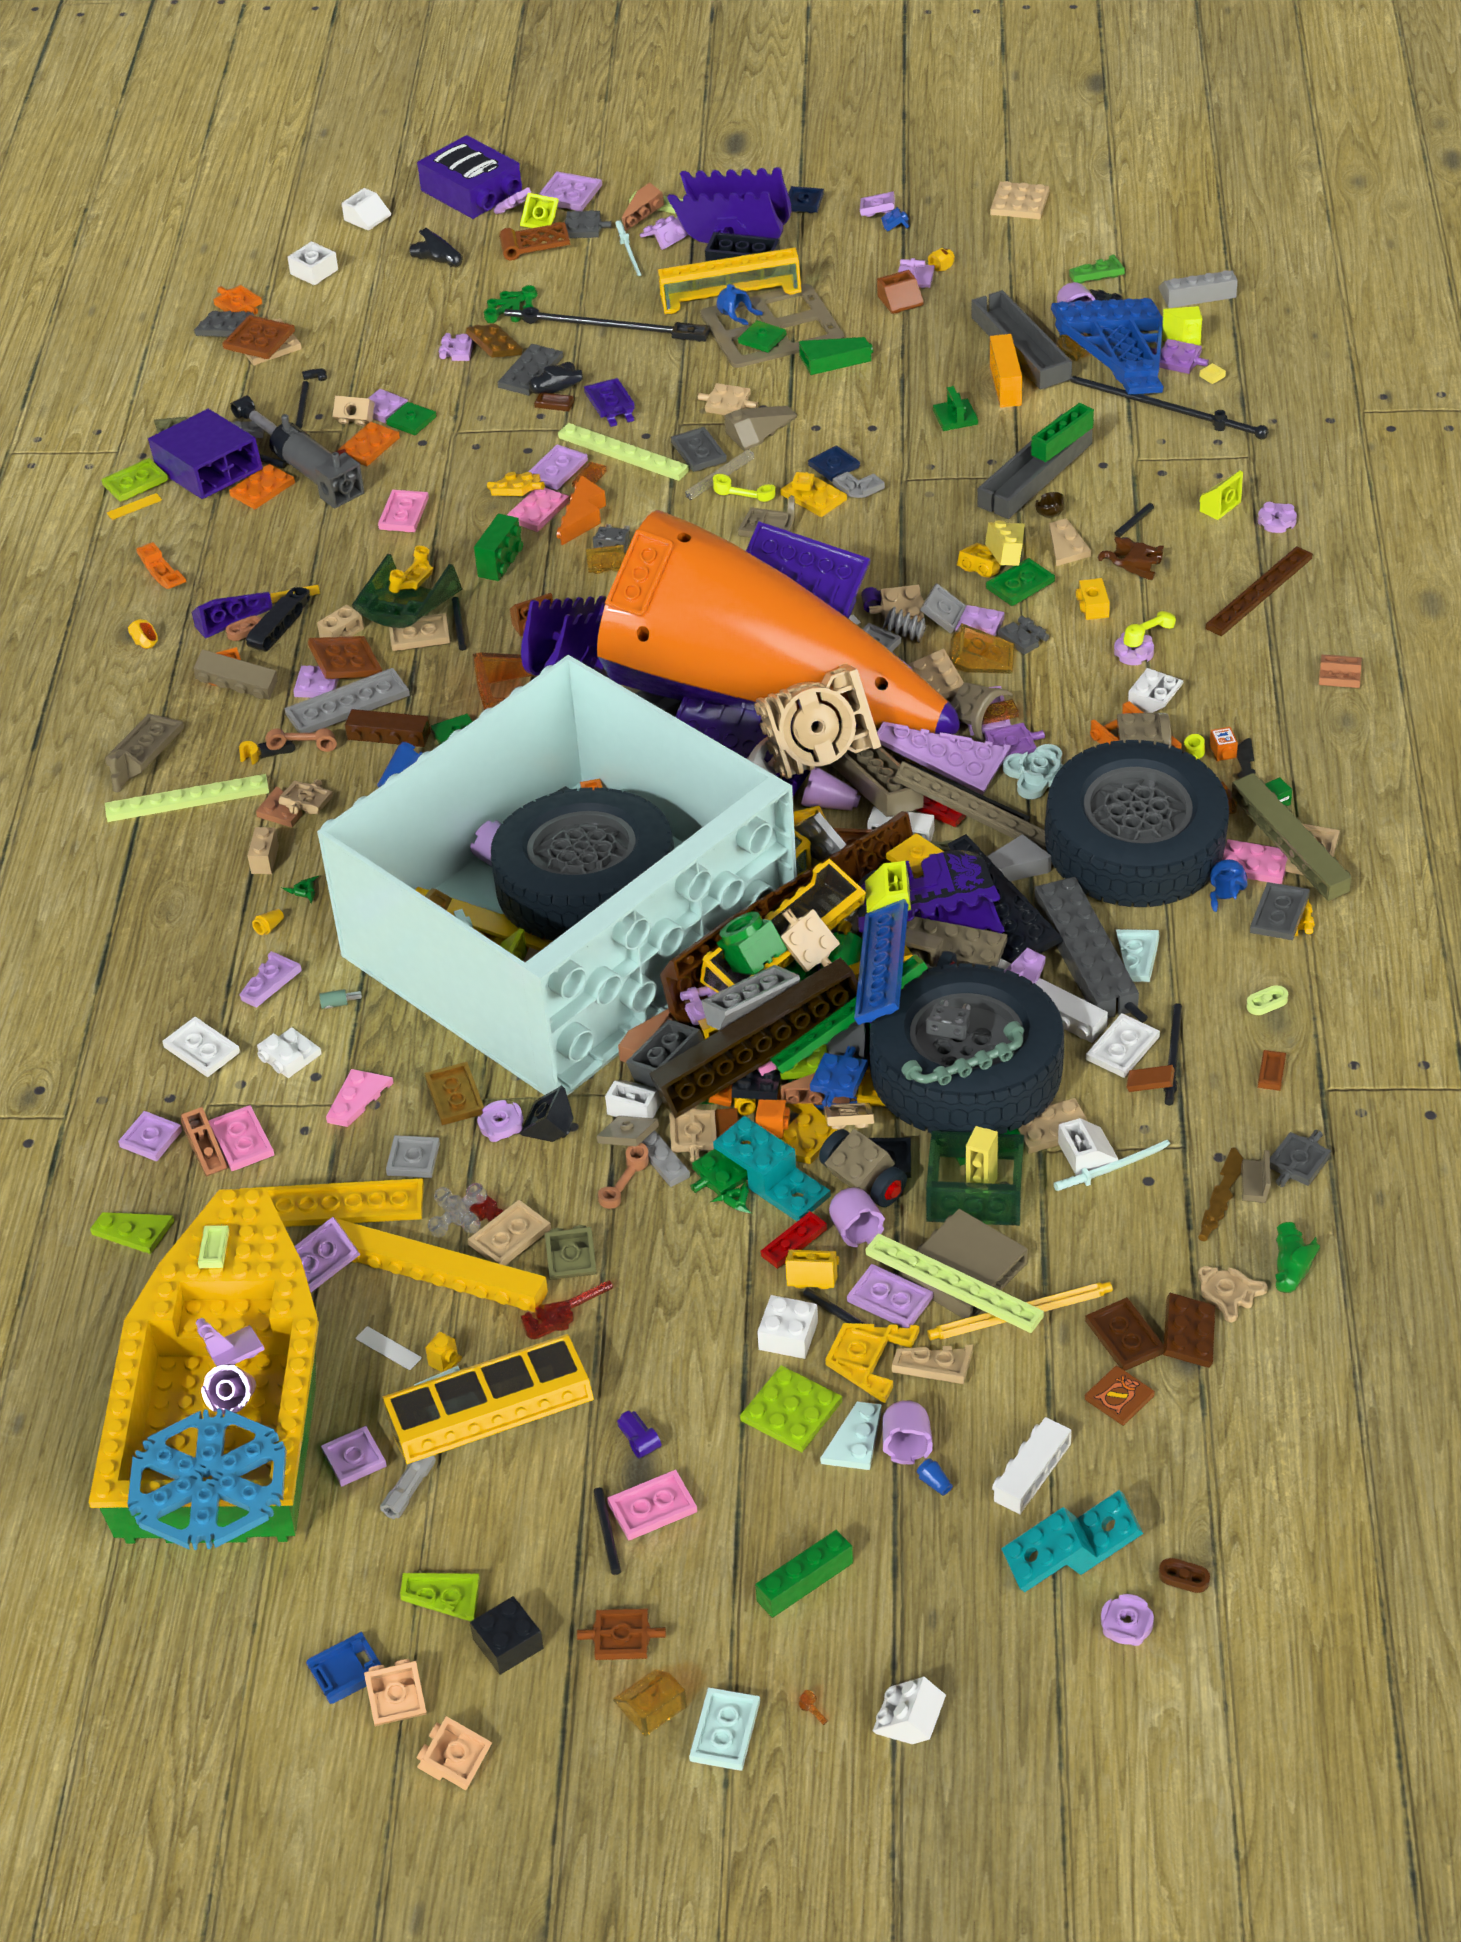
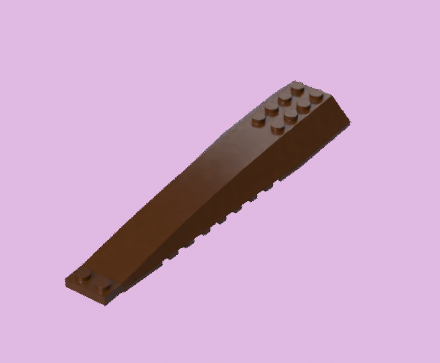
M901 811L886 823L822 861V863L830 859L858 884L866 874L877 870L884 863H891V861L886 859V853L913 835L908 812ZM815 866L731 916L669 961L660 973V978L669 1012L679 1023L700 1029L699 1025L693 1026L685 1010L686 1004L691 1003L690 1000L682 1001L680 992L687 991L688 988L705 987L700 982L703 958L708 952H714L719 948L717 942L722 939L720 936L722 928L733 919L745 913L758 912L761 918L764 919L769 912H775L780 908L781 903L785 899H791L800 887H806L810 884ZM831 866L829 881L852 894L856 888ZM823 887L814 895H831L835 892ZM804 903L800 905L810 911L811 905L806 906ZM796 910L793 911V914L796 916V918L804 916L802 913ZM784 918L774 927L778 934L781 935V931L785 926L788 927L790 923ZM727 964L720 971L727 976L731 968ZM716 975L709 979L714 984L722 983L724 985V982ZM705 995V996H701V997H699V998H700V1000H703V999H705V998H708V996Z

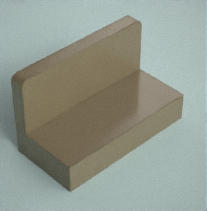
M1264 1150L1261 1161L1242 1160V1201L1266 1203L1271 1186L1269 1150Z

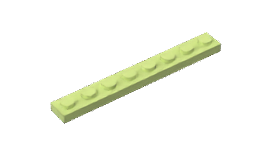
M571 423L566 424L558 432L560 439L678 481L689 472V465Z
M266 774L106 802V817L108 822L266 794L269 793Z
M879 1233L866 1248L867 1256L1027 1332L1032 1333L1044 1317L1043 1310Z

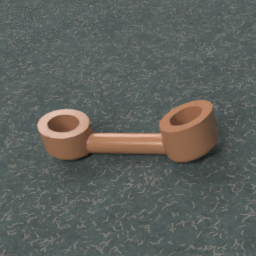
M275 728L270 730L265 737L266 745L270 750L282 748L286 741H315L318 749L324 752H330L337 746L334 733L326 728L319 729L315 733H284L283 730Z
M640 1143L637 1147L629 1146L627 1148V1169L614 1187H603L598 1191V1203L602 1207L613 1209L620 1205L622 1190L635 1172L645 1169L648 1165L649 1155L646 1145Z

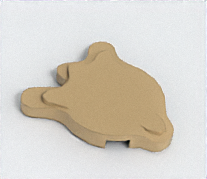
M1204 1266L1198 1271L1202 1297L1207 1303L1213 1304L1215 1308L1221 1310L1227 1322H1235L1237 1320L1238 1306L1251 1308L1254 1297L1267 1293L1268 1286L1265 1282L1251 1280L1243 1273L1230 1267L1228 1271H1218V1268Z

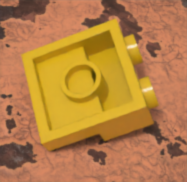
M975 543L959 551L957 566H960L965 571H975L987 578L999 573L1001 565L987 546Z

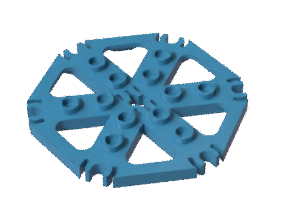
M221 1409L217 1410L215 1417H209L208 1410H204L203 1419H201V1411H198L147 1437L148 1441H143L146 1452L136 1450L137 1458L133 1456L127 1504L132 1516L141 1513L135 1516L136 1523L141 1529L189 1549L190 1542H192L193 1549L197 1550L198 1543L206 1541L207 1549H211L213 1539L214 1546L217 1548L268 1521L269 1517L274 1515L273 1509L269 1507L270 1505L280 1507V1499L283 1501L287 1454L283 1441L273 1444L279 1441L278 1434L274 1432V1429L225 1409L224 1417ZM229 1425H236L255 1433L256 1436L252 1441L223 1455L225 1431ZM190 1427L197 1428L196 1458L165 1444L166 1440ZM271 1460L274 1462L273 1480L268 1486H260L240 1477ZM145 1468H150L175 1479L151 1493L144 1494L140 1491L142 1471ZM210 1475H212V1479H207L206 1481H203V1477L208 1478ZM219 1500H224L245 1509L249 1513L225 1527H220L217 1525ZM192 1502L190 1523L187 1528L180 1530L158 1520L168 1513Z

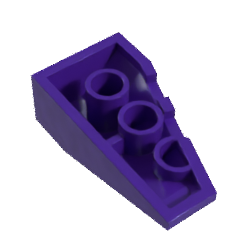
M263 592L211 600L192 611L194 626L205 639L226 630V627L231 623L269 611L272 608L270 593Z

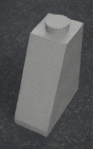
M1023 834L987 856L1009 881L1046 874L1051 871V855Z

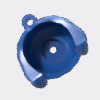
M728 284L727 288L723 289L717 297L716 304L718 310L724 315H729L730 318L742 325H748L749 322L737 317L735 314V310L740 302H743L747 310L754 315H763L762 311L752 308L749 295L745 291L735 288L734 285Z
M1222 860L1214 865L1211 871V884L1215 887V891L1210 893L1213 911L1217 912V899H1230L1232 897L1237 899L1239 890H1245L1248 886L1245 869L1235 860Z

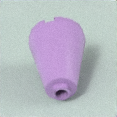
M814 767L810 773L801 804L803 806H820L821 808L851 811L853 807L857 808L861 796L857 795L858 791L822 769Z
M220 1365L207 1373L204 1385L202 1386V1395L204 1402L214 1412L221 1409L222 1414L225 1415L226 1409L237 1413L246 1406L256 1389V1381L252 1375L234 1365Z

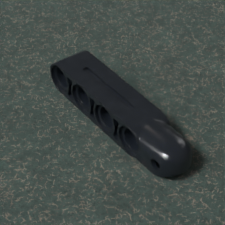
M294 587L285 596L281 597L248 633L246 639L247 646L267 652L301 615L303 608L310 600L309 590L303 587Z

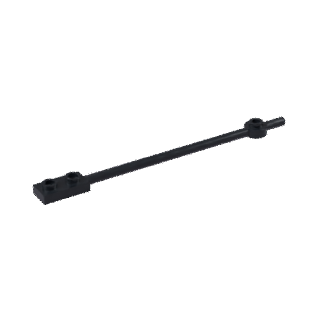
M527 307L522 311L505 309V316L520 317L528 324H533L538 320L664 332L671 333L672 338L695 340L698 342H706L710 332V325L675 322L674 326L540 313L535 307Z

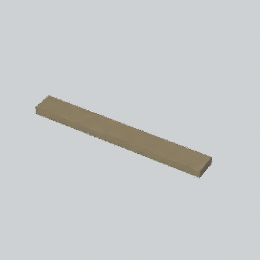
M902 761L893 779L894 781L1013 839L1023 834L1046 851L1045 831Z

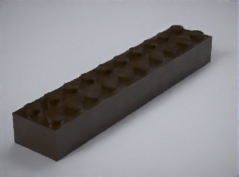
M840 957L649 1073L665 1107L676 1119L771 1061L770 1059L857 997L858 982L853 970Z

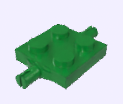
M716 1149L692 1162V1169L700 1177V1180L690 1185L694 1193H697L704 1187H708L719 1196L743 1184L745 1179L746 1181L748 1180L746 1169Z

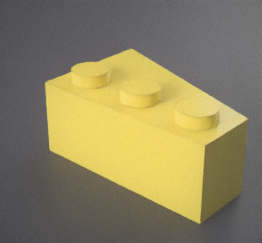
M1000 520L995 521V523L988 522L985 545L1000 565L1019 566L1024 523H1006Z

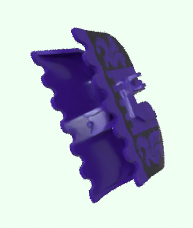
M949 850L930 854L928 858L921 862L924 877L917 879L913 877L909 861H905L909 877L911 910L908 911L907 922L913 920L914 917H920L981 930L990 929L996 933L1004 932V927L1000 922L993 903L998 901L1000 896L992 882L983 857L964 850ZM874 870V871H872V872L866 874V875L858 882V885H859L865 892H866V889H865V881H866L876 870ZM866 896L864 904L858 908L859 932H862V935L864 932L865 914H867Z

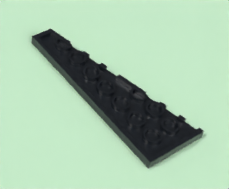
M967 834L948 843L950 850L973 852L983 857L986 862L992 882L1000 896V899L993 903L1000 922L1004 927L1002 934H1007V943L1001 959L1012 964L1026 948L1041 953L1063 942L1061 935L1030 904L1027 898L1004 876L1000 869L992 863Z

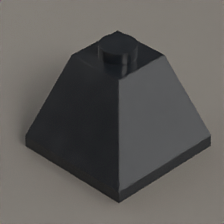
M562 1085L534 1101L520 1132L522 1136L554 1142L559 1138H565L571 1131L570 1125L574 1117L566 1090Z

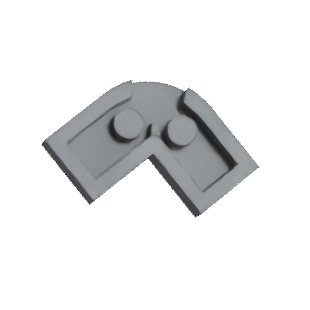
M849 472L833 478V485L846 493L847 496L854 498L867 497L885 488V482L875 474L857 480Z

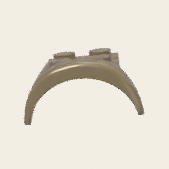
M791 495L789 497L787 512L751 507L738 528V535L751 538L758 521L790 532L795 517L794 496Z
M964 682L950 704L955 708L959 721L970 724L976 739L979 742H984L982 720L987 707L995 698L1001 695L1012 697L1013 693L1001 688H989Z
M1167 713L1117 714L1119 740H1123L1124 743L1126 740H1138L1139 743H1141V740L1154 741L1153 745L1159 742L1169 745L1170 749L1171 724Z

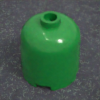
M834 932L833 935L840 944L831 951L828 959L834 962L841 957L848 966L860 962L863 939L851 932H848L847 935H838V932Z

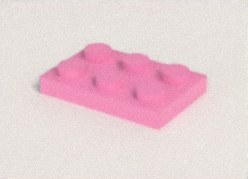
M548 488L543 490L535 489L507 515L518 517L520 526L538 532L569 503V496Z
M392 490L378 522L379 530L415 532L429 499L428 492Z
M1227 839L1222 860L1230 859L1239 862L1245 869L1247 879L1282 884L1288 858L1276 847Z
M250 1105L208 1121L231 1171L274 1156L273 1148Z
M676 1470L607 1498L608 1504L628 1541L697 1512V1506Z

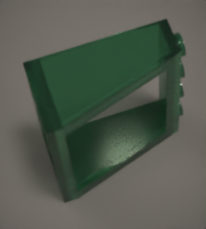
M931 1131L926 1183V1222H945L948 1216L961 1209L985 1224L1020 1226L1024 1135L998 1134V1159L1014 1160L1013 1184L939 1181L940 1157L966 1158V1144L972 1133Z

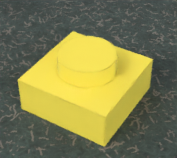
M1212 363L1200 370V377L1214 384L1225 377L1226 371Z

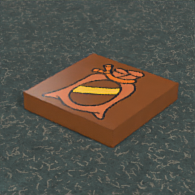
M1116 1365L1085 1394V1400L1124 1426L1154 1397L1155 1391Z

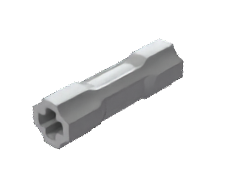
M430 1456L407 1465L406 1470L393 1490L389 1491L380 1505L381 1511L391 1519L401 1517L409 1504L411 1496L436 1462L435 1456Z

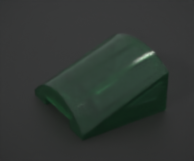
M387 554L352 603V607L364 617L380 625L392 628H405L413 625L440 604L460 592L462 586L454 565L449 564L432 589L420 586L417 590L401 589L399 593H393L389 591L390 572L395 569L397 570L392 555Z

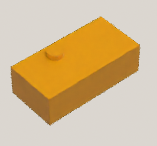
M1012 335L990 336V369L1000 408L1022 406V373Z

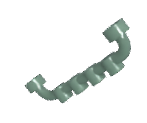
M1012 1021L1003 1030L1005 1036L1012 1041L1011 1043L1001 1042L994 1049L987 1052L980 1050L972 1058L966 1060L960 1058L953 1065L946 1068L939 1066L933 1073L921 1074L922 1068L916 1060L906 1062L901 1071L907 1080H915L923 1084L938 1081L942 1086L947 1085L951 1081V1075L958 1073L960 1077L965 1078L971 1074V1067L979 1065L982 1070H985L992 1065V1059L999 1057L1002 1062L1010 1060L1013 1056V1051L1020 1048L1023 1043L1022 1035L1024 1029L1019 1022Z

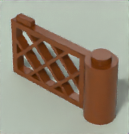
M565 222L552 223V225L520 231L504 228L499 233L503 255L510 261L516 260L523 253L570 245Z

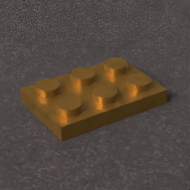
M497 324L474 325L466 329V334L491 358L522 355L523 348Z
M468 1062L424 1073L441 1125L483 1114L484 1105Z

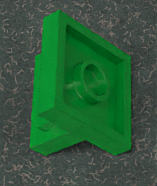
M954 386L947 387V402L933 405V412L943 431L978 425V417L968 398L961 399L960 393H957Z

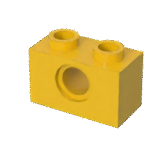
M1102 578L1079 580V589H1076L1077 601L1080 600V612H1084L1085 619L1108 618L1110 602Z

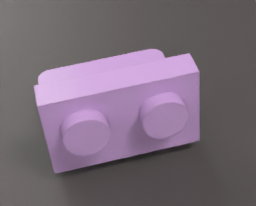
M674 215L655 221V225L643 228L644 232L639 234L640 237L655 234L661 250L689 235L684 230L679 218L674 217Z

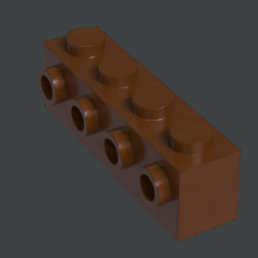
M351 709L345 723L347 739L396 745L407 742L416 747H425L431 732L429 717L421 715Z

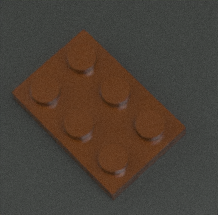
M1170 1292L1166 1298L1163 1355L1210 1368L1213 1363L1215 1305Z
M1127 1297L1085 1316V1322L1117 1365L1124 1371L1163 1354V1343Z

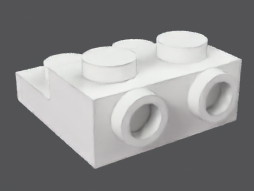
M292 1027L279 1037L273 1033L257 1045V1054L260 1060L264 1063L267 1062L277 1073H282L287 1078H290L321 1055L320 1047Z

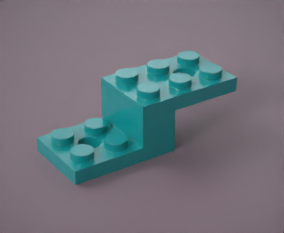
M743 1116L713 1141V1148L747 1170L748 1189L795 1221L800 1220L810 1211L813 1212L831 1197V1192L828 1188L796 1168V1155L793 1147L746 1116ZM743 1141L751 1142L750 1144H740ZM795 1193L803 1194L802 1197H793L792 1195Z
M1118 1490L1078 1518L1062 1507L1001 1549L1019 1588L1026 1592L1065 1565H1068L1078 1574L1082 1575L1144 1533L1124 1493ZM1115 1520L1113 1529L1106 1531L1108 1522ZM1038 1551L1036 1560L1030 1562V1555Z

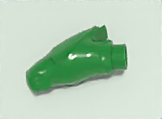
M1285 1222L1277 1227L1278 1236L1276 1242L1278 1243L1279 1252L1277 1256L1278 1273L1275 1274L1276 1289L1282 1293H1291L1296 1290L1302 1279L1309 1272L1320 1246L1316 1242L1317 1237L1310 1244L1304 1243L1302 1232L1296 1229L1295 1223Z

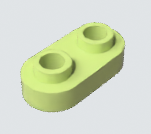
M1275 985L1251 994L1247 998V1010L1254 1015H1263L1287 1004L1288 991L1282 986Z

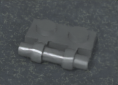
M1024 616L1018 618L1020 625L1012 622L998 630V636L1023 655L1038 648L1040 639L1043 641L1049 639L1045 629L1041 626L1037 627L1033 620Z

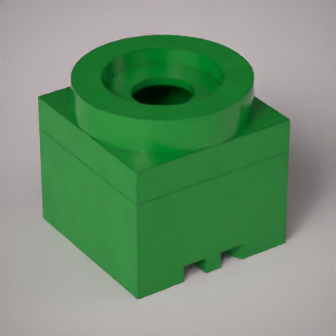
M758 912L745 913L730 921L720 931L722 939L717 942L733 972L755 975L765 968L763 963L770 964L773 961L772 956L774 958L779 957L788 950L772 921L762 919Z

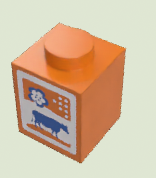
M1231 727L1211 730L1210 747L1216 761L1237 758L1238 742Z

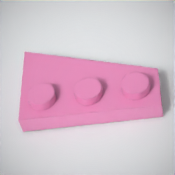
M351 1069L326 1116L327 1123L349 1127L365 1111V1107L372 1100L376 1101L381 1096L380 1092L383 1089L389 1088L393 1084V1077Z

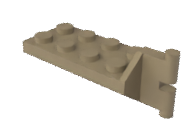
M148 714L105 757L106 764L110 767V772L112 773L111 779L114 792H120L121 787L128 779L141 773L184 729L183 721Z

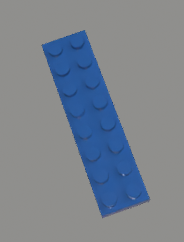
M905 899L865 914L854 1015L858 1025L872 1022L878 1017L886 1014L889 1015L899 1010L908 916V903Z

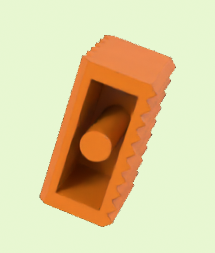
M759 1100L755 1118L756 1124L774 1136L782 1138L784 1130H789L790 1107H786V1100Z

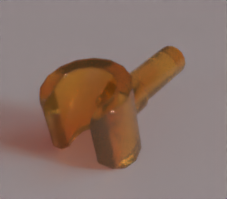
M805 1690L800 1696L799 1707L804 1711H810L822 1725H825L828 1720L813 1705L817 1697L813 1692Z

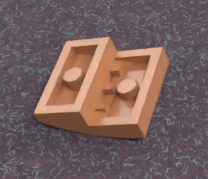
M1321 654L1319 685L1360 688L1362 657Z

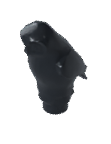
M427 227L419 230L425 241H419L416 244L410 245V255L413 258L417 257L421 260L430 259L438 263H448L450 267L461 266L463 256L446 240L430 231Z
M565 362L557 366H547L541 375L535 376L529 381V389L534 394H554L582 381L583 373L581 370H576L571 362Z

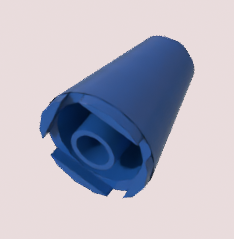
M402 742L397 747L377 784L378 788L384 785L391 775L399 774L414 764L423 753H416L414 751L415 746Z

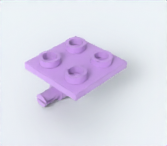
M911 258V260L901 259L898 272L910 270L915 276L919 288H930L935 265H925V260H915V258Z
M199 1318L196 1321L198 1334L203 1337L206 1344L205 1347L216 1366L225 1364L235 1366L236 1363L246 1358L255 1357L259 1352L265 1350L250 1325L224 1337L207 1323L204 1318Z

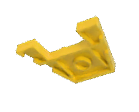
M812 1103L786 1104V1107H790V1110L799 1115L789 1124V1130H784L783 1137L780 1138L778 1136L777 1138L795 1149L796 1161L812 1164L819 1157L821 1147L826 1139L837 1129H832V1126L827 1125L825 1116ZM743 1141V1144L751 1143L750 1141Z
M843 1323L825 1359L826 1366L881 1402L886 1403L893 1388V1380L873 1375L872 1373L887 1342L912 1348L919 1334V1326L910 1325V1328H898V1325L891 1324L888 1327H874V1324Z

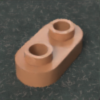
M250 616L229 624L226 627L227 638L233 641H240L246 638L248 633L262 618Z

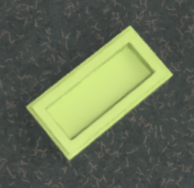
M228 1225L204 1226L198 1259L199 1268H223L229 1236Z

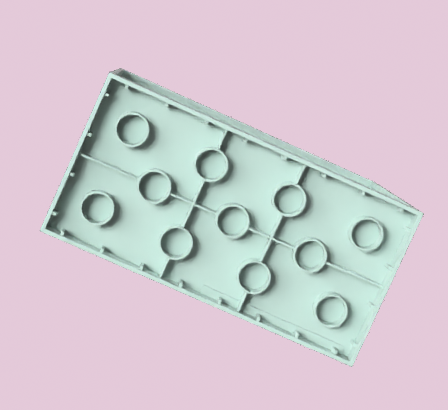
M567 655L554 665L546 666L539 676L526 685L515 688L509 697L495 707L485 709L475 721L463 729L455 730L448 740L432 751L424 752L414 764L399 774L391 775L384 785L370 795L360 797L350 809L335 819L327 820L321 829L317 831L341 956L543 1095L562 1085L568 1096L619 1055L618 1045L630 1029L668 1009L660 973L670 960L731 916L797 877L792 785L570 655ZM600 779L602 788H607L608 791L609 789L622 790V793L626 791L650 801L665 815L672 831L674 850L526 962H523L416 891L417 887L427 890L434 888L451 898L504 914L497 900L492 867L474 856L471 852L470 845L471 843L475 844L478 837L475 835L476 831L487 821L493 823L497 820L503 824V821L509 815H512L520 807L523 808V805L531 801L536 802L535 799L545 795L549 796V794L555 793L565 786L569 789L577 788V791H579L580 782Z

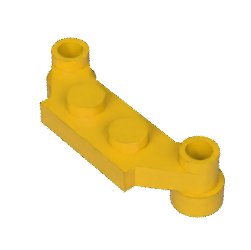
M415 547L413 553L414 562L405 572L396 569L390 572L389 591L399 593L401 589L417 590L433 572V567L430 566L427 560L430 552L427 547Z

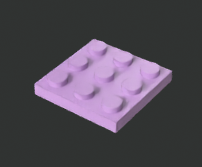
M556 172L538 195L559 199L557 206L559 208L583 211L601 188L602 179Z

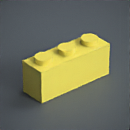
M975 1126L966 1144V1192L988 1198L998 1178V1132Z

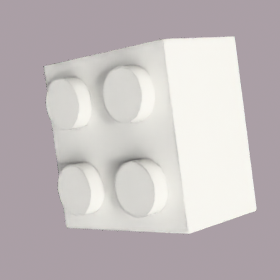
M312 241L288 256L290 274L312 285L318 284L338 270L336 252Z
M771 1295L758 1329L759 1350L806 1359L818 1324L817 1304Z

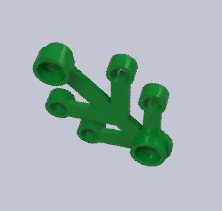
M527 285L522 288V291H502L500 299L492 298L487 300L488 308L484 310V319L487 323H495L498 316L505 312V309L520 310V303L524 300L525 305L523 309L533 307L532 300L538 296L537 290L534 286ZM511 317L512 322H519L521 320L520 317Z

